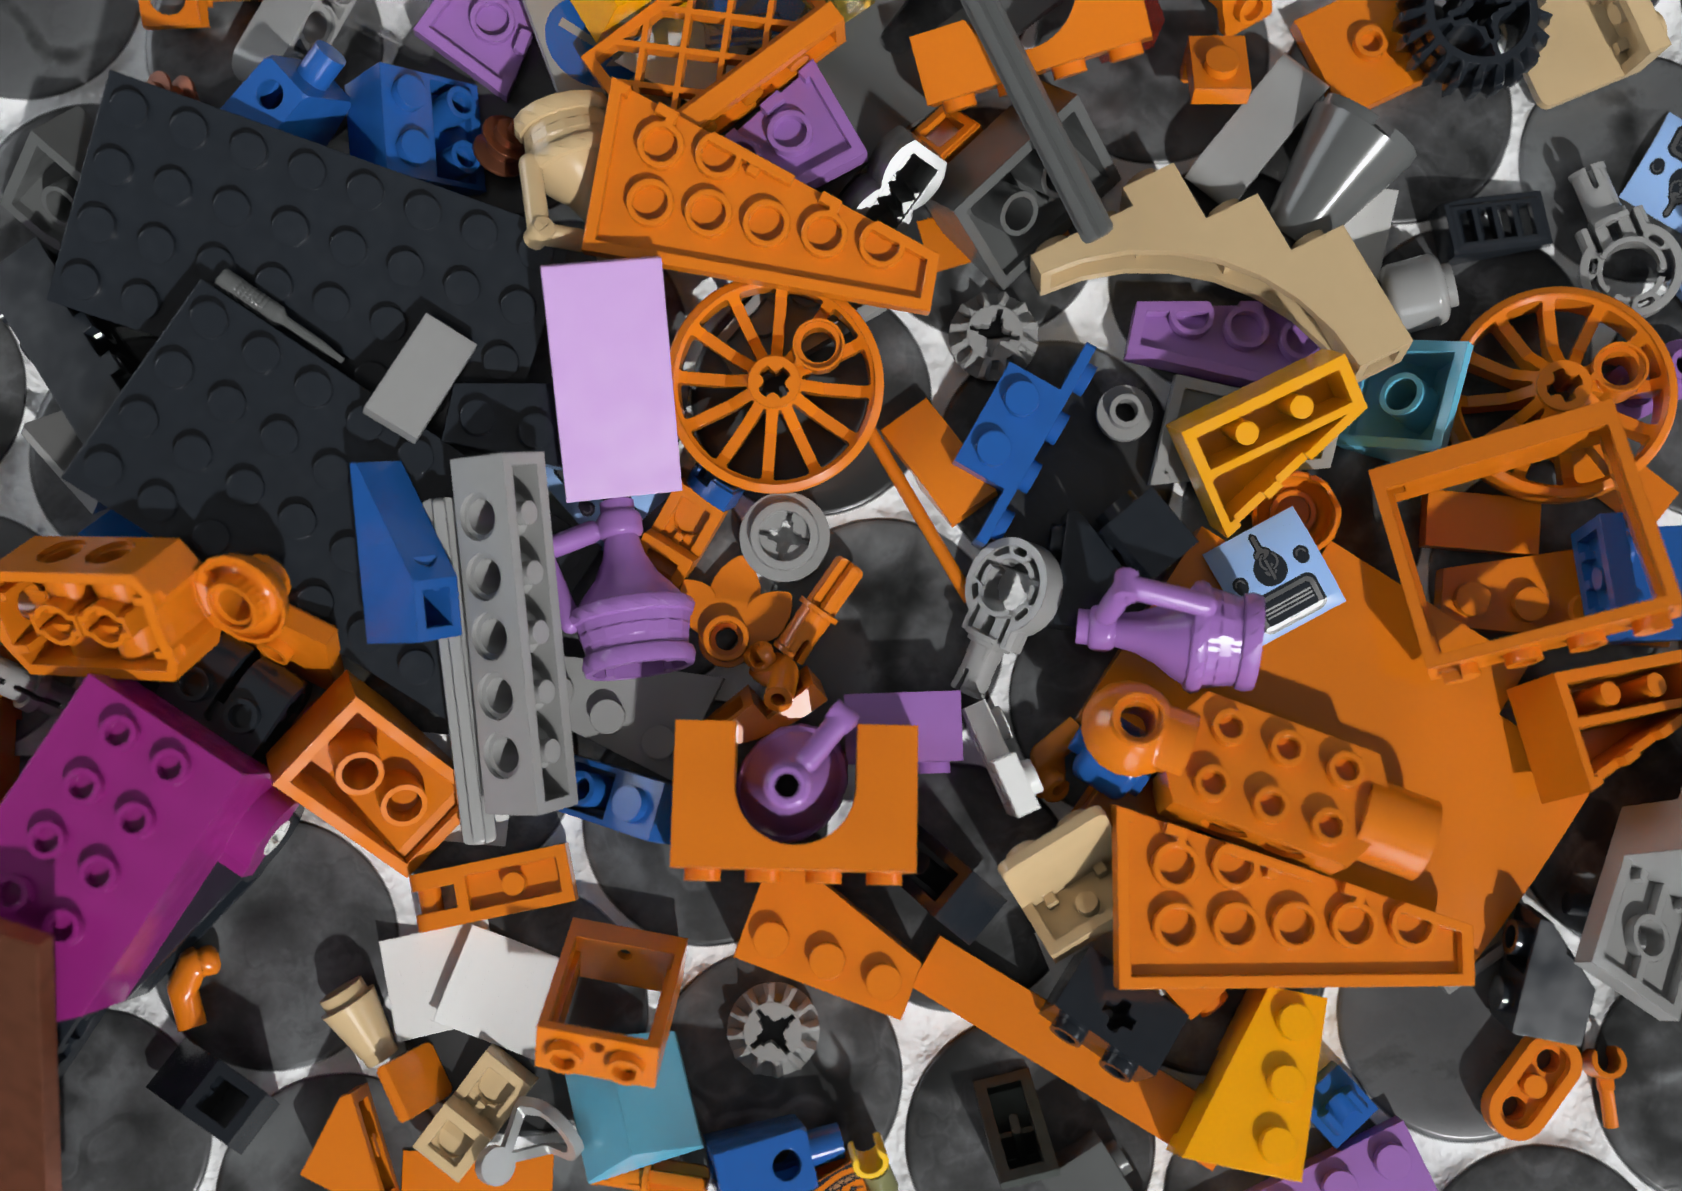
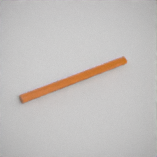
M875 428L868 441L965 604V576L877 428Z

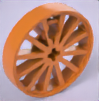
M733 281L718 288L697 304L681 324L671 344L670 357L677 435L687 451L702 467L732 486L757 493L786 494L822 484L844 470L859 455L869 441L878 422L884 396V372L880 352L869 327L860 314L847 301ZM775 293L770 355L764 349L741 301L743 298L758 294ZM788 295L800 296L821 305L813 319L804 322L796 330L792 348L786 356H783ZM730 306L756 361L754 362L705 330L703 328L705 323L721 309ZM831 315H835L843 322L855 338L853 341L845 344L840 328L828 320ZM821 332L833 340L835 352L827 361L817 363L805 357L801 346L806 337ZM693 340H697L745 374L724 375L683 371V366ZM861 353L867 369L868 386L823 383L806 380V378L812 375L827 374L834 370L840 362ZM769 371L773 376L777 377L785 373L788 376L785 381L787 394L782 398L774 392L766 397L761 394L765 387L763 374ZM684 385L744 390L694 417L686 418L681 394V387ZM803 395L865 400L867 405L858 431L850 430ZM752 404L717 458L712 457L700 444L694 432ZM793 407L847 444L844 451L826 466L821 467ZM766 413L761 478H751L729 469V463L762 415ZM779 414L783 416L809 471L808 475L788 480H774Z
M1568 286L1543 287L1524 291L1502 300L1485 311L1470 325L1459 340L1469 341L1474 345V348L1488 333H1492L1521 370L1502 365L1478 355L1472 350L1467 372L1513 391L1473 396L1461 395L1449 437L1452 445L1473 439L1462 414L1521 409L1513 417L1485 434L1489 435L1613 398L1615 404L1632 399L1652 398L1653 412L1650 424L1618 412L1626 437L1641 444L1639 450L1633 456L1640 472L1656 456L1671 431L1677 410L1678 383L1670 353L1659 334L1645 318L1628 305L1611 296L1585 288ZM1555 311L1575 313L1586 317L1566 360L1558 343ZM1531 313L1537 315L1542 357L1532 352L1509 323V320ZM1600 322L1616 331L1627 341L1613 342L1604 346L1589 365L1585 367L1581 365L1584 354ZM1605 365L1622 366L1629 375V384L1614 385L1608 382L1602 374L1601 367ZM1553 385L1557 392L1567 390L1570 396L1565 401L1561 394L1550 396L1548 389ZM1600 444L1584 448L1605 475V477L1594 481L1577 483L1574 477L1572 452L1553 457L1556 485L1527 480L1525 476L1531 464L1514 468L1512 472L1504 471L1480 478L1491 487L1506 495L1540 504L1575 503L1603 495L1615 489Z

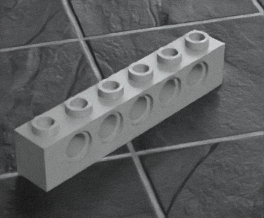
M544 452L497 453L450 459L485 813L539 816L578 805Z

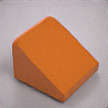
M941 105L912 133L929 144L948 164L983 129L978 122L961 111L945 114L943 105Z
M424 1042L377 1068L378 1071L376 1073L395 1115L401 1123L410 1120L445 1099L453 1092L449 1078L431 1042Z

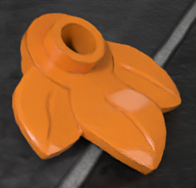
M739 555L725 564L714 577L711 586L700 581L685 579L680 588L681 593L691 596L695 601L693 613L690 615V628L699 634L698 643L703 656L713 665L722 668H733L744 663V653L752 644L759 641L769 642L776 639L785 629L792 611L791 593L773 591L762 594L757 574L747 563L743 555ZM726 629L733 630L738 635V643L731 650H722L717 645L718 634Z

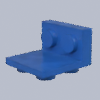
M1623 512L1600 513L1570 534L1584 616L1653 599L1630 530L1625 527ZM1682 525L1658 526L1682 594ZM1682 614L1681 617L1671 619L1673 626L1667 630L1647 636L1635 637L1631 629L1606 636L1608 643L1605 645L1682 641Z

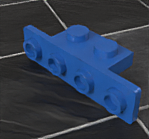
M1089 342L1085 343L1059 388L1009 362L952 463L1000 491L971 545L981 550L989 539L996 541L1003 538L1015 516L1014 512L1007 509L1017 489L1027 494L1043 466V464L1034 460L1044 441L1052 445L1056 443L1070 418V415L1062 411L1069 396L1073 392L1081 397L1098 368L1089 362L1097 348Z

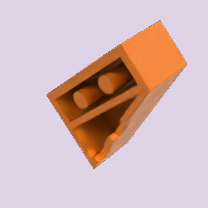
M1682 649L1556 672L1506 689L1542 804L1592 792L1604 783L1603 779L1619 767L1629 765L1641 756L1640 752L1656 740L1666 738L1682 726Z
M781 871V883H760L733 956L734 958L902 1020L922 964L917 953L864 910H861L835 889L832 884L805 883V872Z

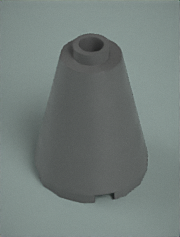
M1328 93L1326 97L1322 95L1318 102L1314 104L1269 210L1271 217L1290 249L1297 240L1312 231L1322 230L1325 234L1341 225H1345L1405 172L1417 157L1414 146L1400 131L1394 128L1388 137L1385 131L1375 124L1380 117L1365 106L1336 93Z

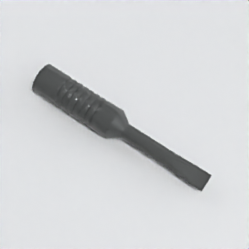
M225 268L213 285L215 289L232 298L233 301L241 304L242 307L248 311L250 310L251 313L269 325L282 326L314 349L340 363H343L345 360L322 339L288 317L284 306L266 296L265 293L253 287L252 284L244 281L243 278L230 269Z

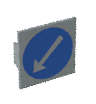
M522 0L556 93L569 90H593L602 92L609 97L581 59L583 54L598 43L591 36L571 1ZM641 35L636 37L633 41H637L641 37ZM623 51L616 52L601 63V66L611 78L613 76L618 79H635L634 72L614 62L625 53Z

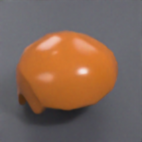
M1295 470L1281 483L1283 487L1272 498H1265L1251 511L1252 525L1254 527L1293 506L1320 551L1334 539L1341 522V505L1325 480L1317 475Z

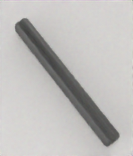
M960 0L1082 241L1086 244L1092 243L1106 236L1112 231L1113 223L1000 0Z

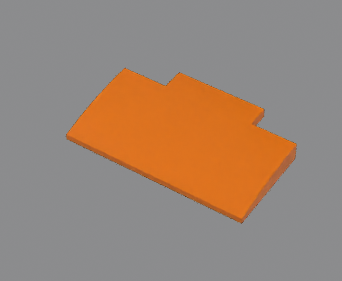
M1201 526L1192 533L1199 542L1172 564L1162 580L1163 583L1190 589L1196 581L1204 580L1210 583L1212 588L1222 590L1202 554L1226 541ZM1333 541L1321 549L1320 553L1346 601L1263 645L1255 687L1251 691L1242 692L1234 689L1233 686L1200 688L1197 693L1189 694L1183 690L1180 683L1169 677L1154 663L1134 652L1118 649L1074 720L1079 725L1082 724L1083 711L1092 695L1110 683L1123 680L1147 683L1162 692L1172 706L1186 710L1206 692L1210 691L1380 753L1388 783L1439 801L1442 805L1443 817L1438 841L1428 864L1416 879L1408 880L1357 860L1348 868L1327 877L1472 924L1474 963L1537 877L1590 794L1589 792L1545 804L1541 803L1518 726L1499 714L1509 699L1506 689L1517 686L1528 666L1507 669L1505 662L1480 668L1481 676L1466 682L1445 684L1443 678L1431 680L1402 585ZM1427 601L1442 653L1489 642L1482 635ZM1147 604L1146 607L1144 608V610H1145V609H1149V608H1153V607H1157V606L1151 605V604ZM1132 713L1121 714L1122 718L1146 732L1145 724L1140 717Z

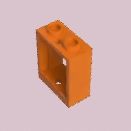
M573 917L536 1026L535 1066L551 1069L561 1074L574 1073L612 1080L620 1085H638L655 1089L684 977L688 938ZM621 950H626V951H629L630 953H629V954L623 953ZM579 977L660 991L661 994L649 1039L564 1024Z

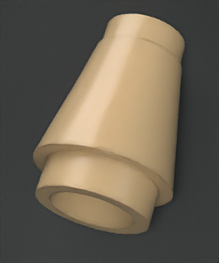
M357 976L345 982L320 1000L319 1003L325 1011L322 1019L363 1060L367 1068L380 1064L398 1050L399 1047L393 1039L394 1036L374 984L367 986L362 976Z

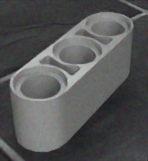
M263 0L234 50L232 56L234 75L238 80L244 82L262 60L270 55L303 59L316 40H322L331 45L357 0Z
M1285 52L1252 91L1248 103L1242 104L1199 156L1186 174L1185 179L1219 205L1230 199L1236 198L1239 200L1330 86Z

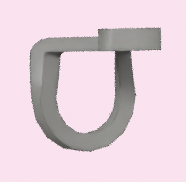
M521 1096L513 1107L501 1146L489 1145L479 1153L475 1162V1173L481 1182L495 1187L501 1186L512 1177L516 1167L515 1162L548 1154H554L568 1161H574L584 1150L583 1141L569 1120L551 1104L538 1098ZM526 1115L539 1116L545 1119L559 1132L567 1146H564L561 1143H541L514 1150L523 1119Z

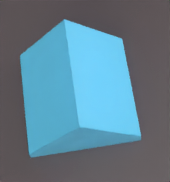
M1413 340L1400 363L1358 382L1368 408L1339 434L1336 445L1343 449L1392 463L1447 447L1474 345L1469 341Z
M675 1031L669 1032L655 1089L638 1085H620L612 1080L574 1073L565 1074L576 1130L584 1145V1150L581 1154L589 1184L704 1148ZM650 1033L628 1034V1036L649 1039Z

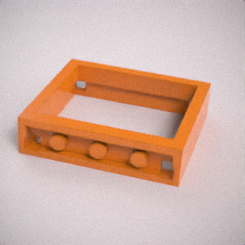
M1613 398L1368 470L1431 680L1443 678L1445 684L1466 682L1481 676L1480 668L1502 662H1505L1507 669L1529 666L1544 659L1542 652L1568 646L1570 653L1584 652L1607 644L1606 636L1632 629L1635 637L1647 636L1671 628L1673 626L1671 619L1681 617L1682 594ZM1600 444L1653 599L1442 653L1397 502Z

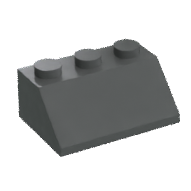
M1041 81L1101 199L1122 180L1078 94ZM1013 103L947 164L946 173L940 187L925 203L941 231L1002 291L1030 266V255L1034 254L1042 243L1052 237L1063 235L1074 225Z

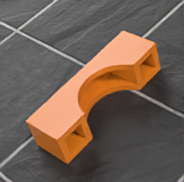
M1075 0L1072 11L1063 27L1045 43L1025 50L1037 75L1052 71L1054 81L1088 71L1085 61L1108 54L1110 63H1116L1143 54L1142 43L1153 40L1144 0ZM966 20L909 37L927 106L938 107L943 105L944 113L950 114L976 106L975 95L997 88L999 98L1008 96L977 32Z

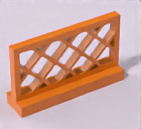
M656 0L583 54L581 59L609 96L612 78L601 66V63L618 51L638 53L635 79H619L620 81L630 85L633 91L641 95L650 94L672 97L671 108L678 111L681 117L711 133L714 131L721 135L756 109L776 90L780 91L799 77L798 71L812 59H814L815 63H818L846 42L845 20L831 1L826 3L825 0H806L812 10L797 21L774 19L777 0H768L766 18L735 14L737 0H728L726 12L695 9L696 0H687L686 7H678L686 0ZM663 17L684 20L680 46L650 43L652 26ZM693 21L724 25L720 52L689 48ZM733 26L764 30L761 48L751 55L729 53ZM772 31L781 32L771 39ZM641 35L640 41H633L636 37ZM648 55L678 58L674 86L644 82ZM687 60L717 63L716 81L705 89L683 87ZM727 65L735 66L726 73ZM681 99H689L687 103L680 107Z

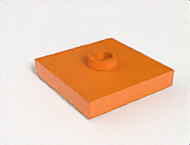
M1337 0L1293 21L1289 29L1314 75L1330 86L1324 94L1325 97L1328 93H1336L1368 109H1372L1422 85L1425 73L1420 68L1406 71L1407 62L1412 57L1411 54L1395 52L1396 43L1403 36L1391 31L1393 21L1399 14L1394 9L1397 0Z
M290 603L287 620L281 634L271 642L249 643L260 651V658L265 656L325 690L344 673L342 654L339 653L341 648L337 627Z

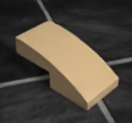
M492 1043L454 1094L443 1104L412 1147L459 1183L475 1163L479 1153L488 1146L511 1116L518 1098L526 1096L539 1078L498 1045Z

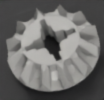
M1005 291L998 294H985L981 292L966 303H962L954 315L949 329L950 350L958 365L971 376L986 381H999L1009 362L1025 369L1033 359L1038 346L1037 321L1034 320L1028 311L1025 302L1017 301L1008 296ZM996 315L1001 316V331L1003 334L1010 336V341H1000L997 348L993 350L992 356L988 357L986 356L988 347H986L987 338L979 335L978 330L979 328L988 329L991 322L995 321Z
M797 493L769 494L755 502L745 514L740 527L739 541L745 560L756 573L774 582L800 581L817 570L822 564L830 545V530L824 513L809 498ZM789 514L792 515L793 533L800 536L802 540L809 541V544L790 545L787 553H784L783 561H779L777 543L769 539L768 536L761 535V531L767 533L780 531L783 523H786Z
M782 982L761 983L744 992L731 1009L727 1025V1038L735 1059L740 1061L753 1074L773 1076L775 1078L800 1070L816 1051L820 1035L819 1017L811 1000L798 988ZM758 1009H761L765 1016L768 1015L773 1021H778L782 1017L786 1019L791 1014L794 1015V1018L789 1021L788 1026L783 1031L786 1040L785 1045L788 1050L785 1051L782 1045L778 1046L773 1039L765 1043L761 1041L756 1046L753 1044L763 1030L761 1015L757 1011Z

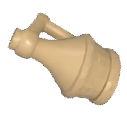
M569 90L554 93L533 101L521 109L514 118L515 136L525 148V154L520 157L518 166L527 226L523 239L531 249L540 250L544 246L583 252L581 249L585 229L554 224L549 219L546 195L569 206L586 224L608 97L602 92ZM596 257L598 260H612L607 258Z

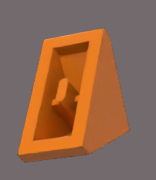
M368 1082L354 1087L339 1098L300 1173L301 1176L330 1191H400Z

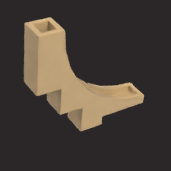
M1174 162L1157 171L1155 168L1145 169L1134 175L1127 182L1126 186L1122 187L1120 212L1107 211L1113 223V229L1106 236L1086 244L1082 241L1078 232L1067 238L1064 235H1058L1042 243L1036 252L1030 255V279L1040 296L1080 281L1119 274H1173L1210 281L1258 300L1290 320L1321 349L1345 353L1357 382L1400 363L1413 342L1412 337L1344 225L1325 234L1322 230L1312 231L1297 240L1290 249L1258 193L1240 202L1236 198L1227 200L1215 207L1206 218Z

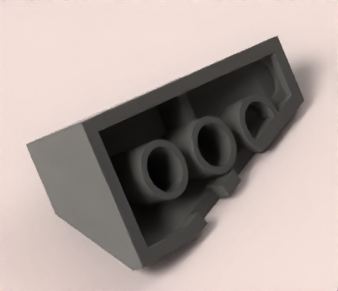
M78 105L30 131L0 201L2 207L37 237L59 251L95 120Z

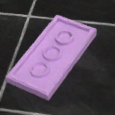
M660 256L540 265L566 502L683 491L662 258Z

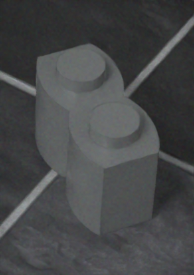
M898 125L879 141L870 157L868 172L863 173L851 182L843 192L840 200L843 201V205L874 222L878 220L905 235L912 219L913 210L925 204L940 187L946 173L947 162L929 144L904 126Z

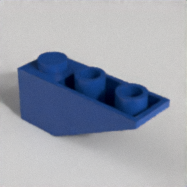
M402 461L350 463L367 644L420 643L462 636L457 575Z
M574 753L578 805L557 811L645 841L671 845L673 782Z

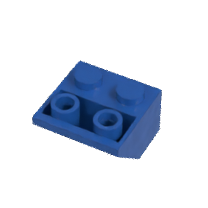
M382 62L376 63L344 85L345 93L351 100V108L347 112L350 155L464 196L481 195L486 192L484 167L478 162L473 153V142L481 134L477 85Z

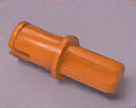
M835 557L809 596L805 598L801 595L799 601L802 602L801 606L772 645L791 659L794 658L797 663L803 665L829 625L832 623L836 626L838 620L834 617L862 578V570L845 557Z
M667 1159L590 1185H602L632 1191H708L710 1168L703 1164Z

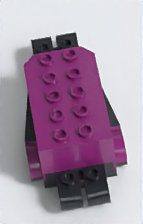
M222 630L219 643L175 682L162 681L160 684L157 681L113 679L108 675L88 674L0 804V917L53 935L58 1083L109 1006L149 993L175 966L180 953L194 946L261 876L267 865L291 837L304 812V806L272 785L265 754L292 727L294 720L308 702L313 685L285 666L265 656L260 658V651L248 642L240 641Z

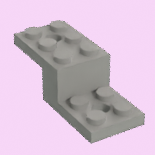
M1682 788L1679 798L1675 800L1624 806L1621 808L1573 962L1659 1021H1679L1682 1013ZM1639 929L1643 939L1646 941V948L1644 951L1639 944Z

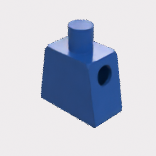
M316 40L303 59L270 55L262 60L220 109L327 147L351 108L350 97L334 81L346 65V60L336 48L322 40Z
M795 1114L703 1134L715 1191H810L818 1187L815 1166L845 1158L843 1139L837 1122L806 1130L805 1125ZM789 1149V1153L783 1161L773 1163L775 1156L780 1151Z

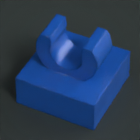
M1331 1060L1317 1074L1310 1122L1337 1149L1379 1108L1337 1063Z

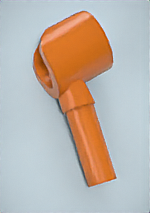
M1607 1046L1608 1066L1603 1071L1598 1064L1596 1049L1587 1048L1581 1054L1582 1070L1588 1076L1595 1078L1596 1089L1599 1092L1603 1127L1607 1129L1618 1128L1614 1079L1621 1077L1625 1073L1627 1068L1626 1055L1618 1046Z

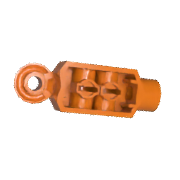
M33 536L0 559V642L33 675L87 677L88 674L108 675L113 679L175 682L219 643L221 630L240 641L253 644L271 642L281 634L289 613L288 595L291 588L290 579L285 569L276 560L262 554L248 556L230 553L209 558L205 563H202L179 538Z
M1123 680L1107 684L1093 694L1083 711L1081 731L1085 746L1099 765L1114 774L1129 777H1139L1159 772L1152 778L1153 788L1151 790L1157 815L1324 876H1330L1346 869L1357 860L1405 879L1414 880L1425 869L1437 844L1443 817L1441 803L1432 798L1388 783L1380 753L1210 691L1206 692L1186 710L1172 706L1162 692L1147 683ZM1132 713L1140 717L1146 727V736L1139 738L1126 733L1121 725V714Z

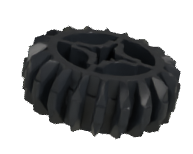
M1435 0L1396 1L1394 9L1399 14L1393 21L1391 31L1403 36L1396 43L1395 52L1410 53L1412 57L1407 62L1406 71L1420 68L1425 73L1422 87L1431 85L1435 80L1441 83L1442 97L1451 95L1458 88L1464 102L1468 99H1473L1479 92L1487 99L1496 95L1502 88L1513 87L1523 78V73H1528L1538 63L1539 52L1547 45V40L1550 38L1544 29L1550 24L1553 14L1540 9L1546 3V0H1445L1446 3L1442 7L1444 17L1439 20L1435 18ZM1505 25L1507 42L1505 51L1501 54L1497 44L1501 39L1499 27Z

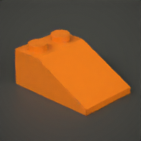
M347 669L265 754L273 786L406 878L460 824L453 760L395 706Z

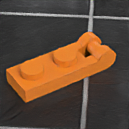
M568 842L409 875L411 892H418L421 914L416 915L419 933L573 902L579 899ZM454 884L458 907L445 909L441 887Z

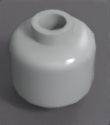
M1423 254L1387 264L1379 271V285L1408 333L1446 323L1450 318L1451 308L1459 306L1457 285L1450 263L1440 264L1439 260L1432 254Z

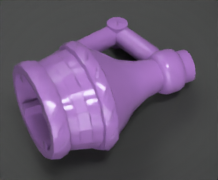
M618 497L604 500L599 504L601 514L596 521H587L552 535L561 629L568 634L577 632L586 656L583 658L582 672L586 679L593 681H617L645 678L671 673L694 664L696 650L693 644L688 641L690 615L693 613L695 601L691 596L681 593L671 581L659 573L646 555L639 538L643 533V521L640 513L635 510L632 498ZM601 539L604 542L599 571L595 581L577 608L556 558L594 544Z
M1121 568L1115 571L1114 583L1099 605H1094L1091 609H1078L1075 644H1085L1092 651L1109 652L1114 647L1134 652L1154 663L1169 677L1180 683L1183 690L1189 694L1197 693L1200 688L1233 686L1234 689L1242 692L1251 691L1255 687L1261 661L1265 628V597L1255 592L1244 593L1243 596L1212 588L1210 583L1204 580L1196 581L1193 587L1189 589L1139 577V573L1134 569ZM1136 601L1157 606L1137 612H1123L1128 604L1135 603Z
M840 699L830 707L824 717L825 720L819 727L803 723L780 727L760 739L742 760L737 774L739 807L747 822L764 837L783 844L803 841L825 827L840 808L848 786V760L842 750L840 740L854 728L860 718L858 713ZM785 773L795 775L800 783L798 793L791 797L783 795L778 789V780Z

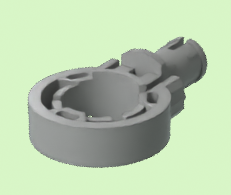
M1605 162L1593 163L1590 165L1591 170L1588 172L1584 167L1568 177L1587 217L1590 230L1588 232L1587 228H1584L1574 235L1583 255L1578 267V287L1594 291L1591 282L1595 280L1599 292L1607 295L1610 287L1606 285L1603 279V264L1611 254L1619 250L1641 249L1646 251L1655 259L1658 273L1665 272L1667 269L1666 259L1663 254L1667 253L1671 262L1672 275L1669 287L1663 296L1656 294L1665 280L1663 276H1659L1654 282V287L1646 293L1634 297H1626L1621 294L1614 296L1615 299L1628 306L1630 305L1643 318H1648L1663 309L1675 296L1682 284V249L1669 232L1660 226L1650 223L1643 205L1632 208L1629 213L1625 205L1622 206L1606 171ZM1616 228L1620 237L1616 241H1613L1609 234V230ZM1591 237H1593L1599 253L1597 252ZM1649 239L1655 241V242L1658 243L1660 246L1656 245L1654 242L1650 241ZM1590 263L1596 265L1594 274L1589 273ZM1645 301L1651 302L1650 305L1642 308L1637 305Z
M1006 537L987 545L974 559L968 571L965 584V599L969 610L961 626L968 632L967 637L971 641L964 659L951 682V686L954 689L959 690L960 688L962 693L979 700H984L991 679L1003 654L1011 652L1020 655L1027 637L1041 631L1056 614L1062 598L1063 577L1057 560L1046 548L1021 538ZM1021 563L1026 567L1029 578L1039 581L1040 586H1030L1024 603L1014 610H1006L1003 601L999 600L998 590L999 581L1005 574V570L998 565L1003 564L1014 567L1016 564Z

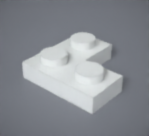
M986 699L961 709L963 718L1006 813L1020 818L1040 809L1035 795L1043 792L1041 781L1029 759L1019 760L1016 752H1009L1005 740L1012 738L1013 735L1001 708L996 706L990 709Z

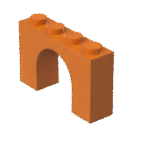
M676 719L670 867L684 869V881H720V870H745L744 882L781 883V871L805 872V883L842 884V873H866V885L901 886L902 874L916 873L918 725L858 724L855 748V791L853 804L848 816L835 831L825 838L803 845H789L775 842L761 835L747 822L740 810L737 798V721Z

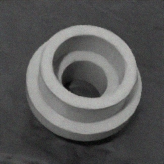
M1119 385L1109 389L1100 398L1096 407V421L1100 430L1110 439L1119 442H1129L1141 437L1148 430L1153 419V407L1148 396L1142 390L1130 385ZM1121 403L1129 404L1135 412L1134 420L1128 422L1120 420L1116 415V406Z

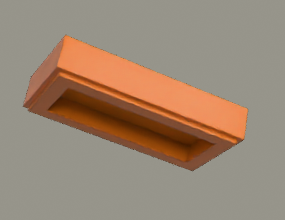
M1445 490L1424 494L1421 498L1419 548L1521 557L1538 555L1542 504L1524 501L1512 496Z

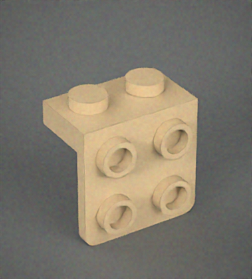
M1546 0V3L1540 9L1553 14L1550 24L1544 29L1550 38L1547 40V45L1539 52L1538 63L1528 73H1523V77L1537 106L1541 109H1551L1642 71L1672 45L1667 36L1666 22L1663 16L1655 10L1651 0ZM1502 25L1500 28L1507 41L1506 27Z
M1099 805L1070 812L1059 821L1057 828L1036 841H1024L1008 852L1006 859L997 867V870L1021 906L1055 964L1113 929L1112 826Z

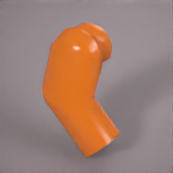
M766 641L752 644L744 653V662L750 667L749 675L753 680L766 688L764 694L765 705L774 712L788 710L793 703L799 682L800 673L797 664L787 655L774 652L772 645Z
M1069 717L1034 745L1030 751V761L1043 787V792L1036 794V796L1047 802H1059L1066 797L1069 791V782L1065 781V757L1072 752L1068 749V746L1080 727L1072 717Z
M204 945L199 949L191 946L181 952L168 979L167 992L178 1032L207 1023L199 988L204 977L215 975L221 969L219 953L211 945Z

